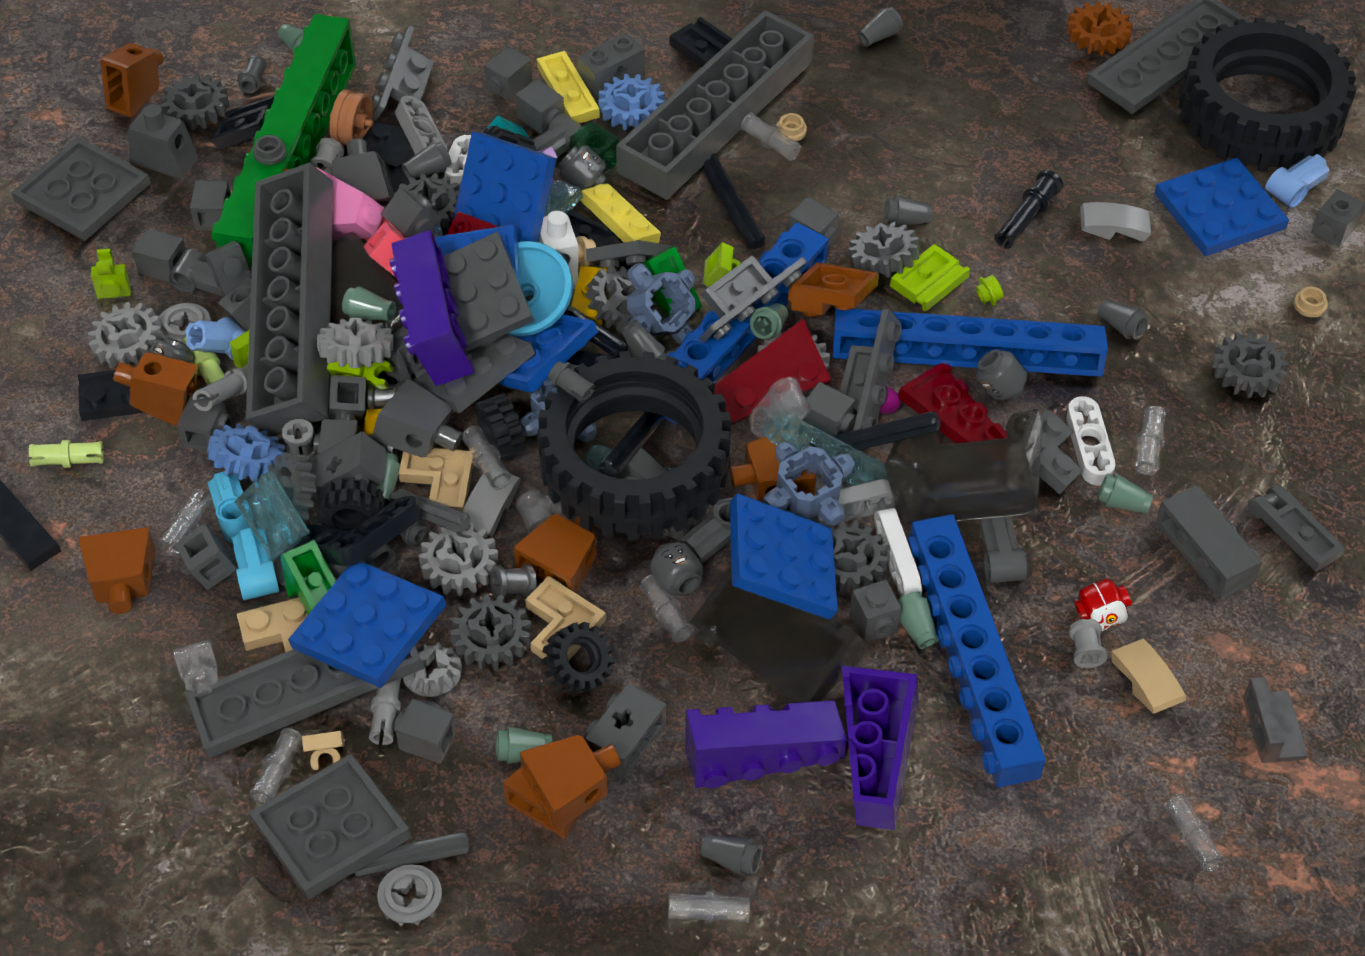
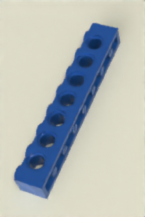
M796 222L788 232L784 231L779 236L777 243L770 251H765L761 255L759 264L774 279L800 258L804 257L807 263L799 270L803 275L817 262L824 264L827 262L829 238ZM783 283L776 288L779 294L765 305L759 301L753 307L758 309L776 303L786 307L789 303L788 292L790 286L786 287ZM710 310L704 316L695 331H690L685 336L682 345L675 352H670L667 356L677 358L678 366L684 369L689 364L698 369V378L701 381L708 377L715 384L757 338L750 327L751 315L741 323L738 319L731 322L732 329L716 341L714 337H711L703 343L700 339L701 335L720 319L714 310ZM664 416V418H666L667 420L673 422L674 424H676V425L679 424V423L675 422L674 420H672V419H670V418Z
M836 308L832 358L848 359L851 345L873 347L882 311L863 309L840 310ZM893 312L899 319L902 327L900 340L896 342L893 353L894 362L925 365L945 363L954 367L978 368L979 360L986 353L992 350H1006L1016 357L1027 372L1103 377L1108 351L1105 326Z
M954 514L914 521L911 525L910 537H906L917 564L916 567L920 575L921 585L925 587L928 596L926 598L928 599L932 617H936L938 623L937 636L939 644L942 648L946 647L949 654L948 668L952 678H957L960 685L959 698L962 708L964 710L968 709L971 715L970 728L975 742L980 741L984 770L987 775L992 774L996 788L1041 779L1046 759ZM977 677H985L987 680L979 679ZM988 708H995L999 711H991ZM999 740H1007L1012 744H1005Z

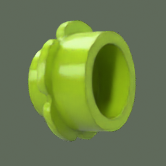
M993 275L986 278L979 277L978 282L980 285L975 287L978 297L983 304L990 302L992 306H996L997 301L1004 298L1000 284Z

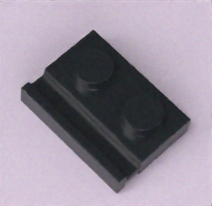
M699 17L697 23H690L670 35L669 45L702 68L732 38L702 17Z
M274 95L227 111L224 114L227 119L221 120L211 138L217 149L229 145L237 146L244 140L255 137V133L258 130L260 131L264 124L266 110L270 109L274 102Z
M115 370L78 375L79 414L82 421L145 412L134 408L130 404L129 386L113 381Z

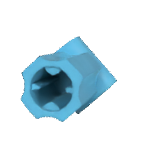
M225 471L214 474L213 479L207 483L222 535L227 542L233 543L232 538L240 530L254 529V524L237 474L225 475Z
M253 528L240 530L232 540L235 558L239 567L236 569L243 601L278 593L279 587L273 562L269 561L263 531H257Z

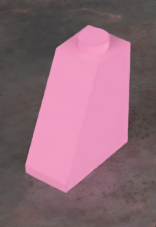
M317 168L333 180L332 240L371 238L379 229L382 219L381 213L384 207L365 193Z

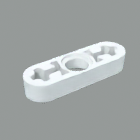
M1076 397L1069 403L1066 415L1068 427L1074 431L1071 434L1079 467L1083 469L1081 474L1084 480L1092 485L1101 486L1107 473L1113 475L1116 465L1099 405L1089 397ZM1078 411H1083V414H1084L1085 416H1088V419H1087V423H1086V424H1083V422H1084L1083 415H1082L1081 412H1078ZM1093 436L1100 443L1094 446L1087 445L1081 438ZM1096 457H1098L1097 463L1099 468L1104 471H1098V468L1093 466Z
M890 508L875 511L876 533L883 536L882 545L888 546V567L899 597L901 598L911 592H920L922 595L920 575L896 510Z

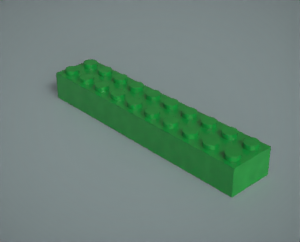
M314 13L310 24L304 27L303 39L300 45L295 47L293 61L290 66L285 68L282 85L276 88L274 102L271 108L266 110L264 124L261 130L255 133L253 148L260 137L264 135L277 136L285 144L286 156L277 164L264 165L255 160L253 148L250 153H246L244 167L241 174L237 175L234 179L230 198L225 199L222 215L219 221L213 224L212 240L216 241L217 248L235 240L240 244L248 267L252 266L255 182L282 173L284 169H293L310 163L311 159L316 157L317 143L322 138H325L330 126V113L332 112L334 102L338 94L346 89L356 67L350 19Z

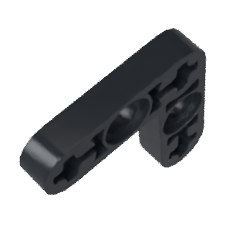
M405 496L389 503L351 531L312 524L296 530L290 536V541L295 549L315 540L326 563L350 566L364 560L421 519L422 512L416 497Z

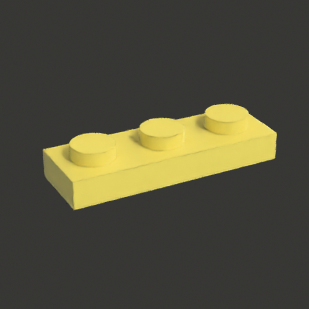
M565 51L537 58V68L548 87L564 97V113L579 124L600 118V108Z
M608 183L581 190L580 201L624 243L637 240L653 243L660 242L661 232Z

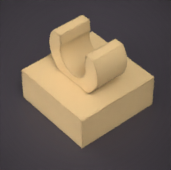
M343 731L302 736L303 751H314L310 759L314 770L320 769L319 757L323 753H329L333 757V763L341 759L340 753L335 748L345 746Z

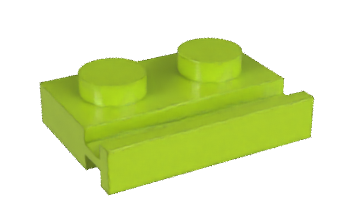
M933 244L919 255L918 260H913V267L905 266L903 273H896L891 277L890 287L914 304L916 302L921 304L922 309L926 312L968 279L970 268L967 266L963 268L959 265V260L936 244Z

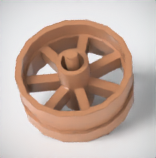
M347 89L342 90L338 94L330 113L331 138L340 142L343 146L347 145V142L350 140L363 139L370 127L373 126V103L369 94L355 93V91Z

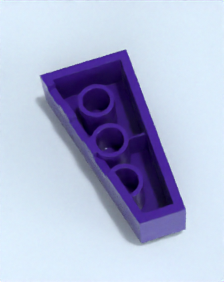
M427 230L392 243L394 258L390 259V266L399 282L394 284V288L400 303H403V308L399 309V314L405 329L408 330V334L404 335L410 355H417L435 386L475 373L472 361L468 359L463 348L468 346L465 335L461 332L456 318L459 317V312L450 292L452 287L442 250L431 231Z
M842 666L856 825L895 830L919 701L917 674Z
M835 701L788 703L783 710L775 711L769 705H754L752 711L748 713H734L732 707H721L716 709V715H701L699 709L686 710L685 752L695 789L701 787L717 788L726 782L741 779L752 781L761 778L763 775L776 772L792 773L801 767L816 764L827 766L844 759L847 739Z

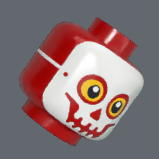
M1108 578L1080 589L1078 592L1079 600L1074 601L1080 619H1094L1098 621L1102 626V631L1124 623L1128 618L1126 607L1132 605L1125 586L1117 587L1114 581Z

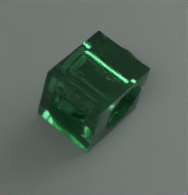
M590 121L570 136V150L574 146L578 148L582 146L590 147L606 162L604 172L612 169L617 164L616 145L619 143V138L596 123Z

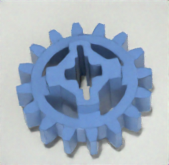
M624 74L623 80L614 77L613 84L604 83V90L599 91L598 103L600 113H603L604 121L611 119L612 127L622 124L623 130H627L629 126H633L635 129L665 101V93L660 91L659 83L652 85V78L650 77L644 81L641 80L640 74H637L635 78H630L628 74Z
M236 424L235 429L224 425L222 431L215 429L213 436H210L207 452H209L208 460L214 461L213 467L225 468V475L235 473L239 480L247 479V476H249L252 481H257L258 476L262 478L267 477L269 473L268 466L275 465L276 456L282 457L285 446L278 444L279 438L277 436L268 437L267 430L258 432V429L253 425L246 426V429L241 424Z

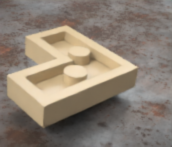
M433 448L428 456L423 458L403 451L399 469V480L405 483L431 484L430 500L462 512L469 493L475 461L474 451L455 450L453 452L449 449Z
M550 576L525 599L526 608L549 623L530 643L531 652L542 659L547 657V654L542 653L543 647L549 644L547 642L548 638L558 630L578 622V625L582 622L590 623L589 628L595 625L600 628L606 621V612ZM574 644L569 647L567 651L568 661L582 646Z
M300 598L237 613L246 651L283 642L285 652L293 650L288 639L308 616Z

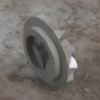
M194 303L173 305L159 316L163 326L161 330L164 337L167 336L180 342H184L183 339L186 337L185 330L180 331L179 329L186 323V319H188L189 323H196L198 320L211 321L208 311Z
M439 642L433 646H427L422 643L417 651L424 669L403 677V681L412 692L421 696L434 697L445 694L453 689L460 680L462 673L461 660L455 654L452 647L445 648ZM433 660H436L438 668L434 669L429 678H427L425 667H428Z
M414 864L403 865L390 871L381 881L377 893L379 907L386 919L396 921L401 927L404 923H414L418 926L427 917L433 918L434 912L438 905L441 904L442 888L438 877L430 869ZM415 884L416 894L420 899H413L405 907L404 898L401 894H408Z

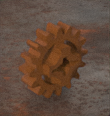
M1096 1L1095 6L1084 3L1083 9L1075 7L1074 13L1069 14L1066 34L1070 35V43L1078 42L1077 49L1086 47L1088 54L1098 51L1099 55L1103 56L1104 51H1108L1113 55L1116 48L1123 50L1125 44H1129L1133 22H1129V14L1121 15L1122 8L1112 9L1111 3H1108L1106 6H1101L1099 1Z

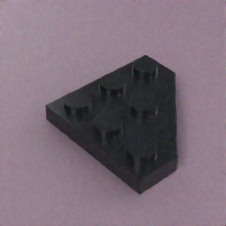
M375 120L373 126L370 127L363 137V140L366 141L367 152L375 151L383 159L393 192L395 193L398 191L400 184L409 185V180L402 169V164L414 157L415 153L402 128Z

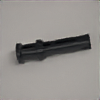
M1051 170L1039 172L1035 184L1024 191L1021 204L1002 228L996 232L994 239L999 246H1002L1005 240L1008 239L1004 248H1011L1036 214L1045 211L1049 207L1050 199L1053 195H1057L1063 189V181L1058 174Z

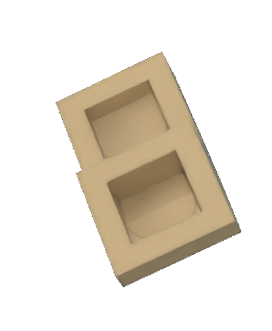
M1144 638L1111 651L1112 663L1132 681L1133 695L1153 714L1186 701V695L1177 679L1159 654Z

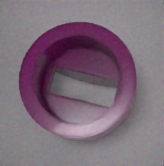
M885 386L887 391L886 400L880 406L879 413L891 415L900 407V399L895 390Z

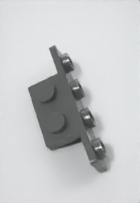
M408 25L403 33L398 31L390 44V48L394 50L388 54L382 68L386 69V72H382L378 78L375 89L379 91L372 96L373 123L385 109L389 96L399 102L403 96H413L421 100L434 61L408 47L414 27Z
M752 255L708 287L701 296L720 319L701 335V341L705 343L711 337H714L716 341L732 329L731 322L738 319L741 323L752 315L756 310L753 307L756 303L761 301L763 305L767 304L779 294L776 288L783 283L786 287H789L802 276L799 270L807 263L804 257L772 279Z
M890 309L882 310L873 347L851 345L840 392L855 399L854 415H857L853 430L879 424L880 406L885 403L887 395L885 386L888 374L892 372L894 367L893 353L895 344L900 340L902 333L901 323Z

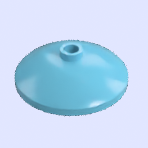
M518 242L520 285L525 297L534 295L533 299L528 301V305L535 321L507 333L511 336H528L547 329L563 315L572 297L573 278L568 264L555 249L538 242Z

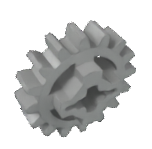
M129 302L125 303L123 309H118L116 305L112 306V313L101 312L100 315L103 320L101 322L93 321L91 324L94 331L88 332V337L91 341L89 345L93 354L97 356L101 364L107 361L110 368H114L120 362L126 364L134 362L137 366L143 354L149 352L152 343L156 340L164 339V334L161 330L163 326L159 317L155 315L151 307L145 310L142 303L137 304L135 308H132ZM144 325L147 327L146 331L142 328Z
M349 318L348 322L340 319V324L328 323V328L320 329V334L317 335V349L321 358L327 357V363L337 361L339 362V367L349 364V368H362V364L371 367V362L383 363V357H391L393 335L390 328H384L383 323L372 324L370 319L362 322V318Z
M470 523V529L468 531L464 530L461 534L441 527L442 533L439 535L434 532L429 533L430 543L422 542V554H419V563L423 578L430 579L431 588L434 589L442 585L443 594L447 595L452 588L456 589L458 596H462L464 588H469L470 591L475 593L477 592V583L486 586L489 584L488 575H491L492 568L496 566V563H499L495 540L494 538L487 539V530L482 529L476 533L474 524Z

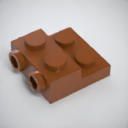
M817 262L790 286L788 302L791 304V310L803 312L804 315L810 317L823 315L833 305L840 310L854 309L878 286L879 273Z

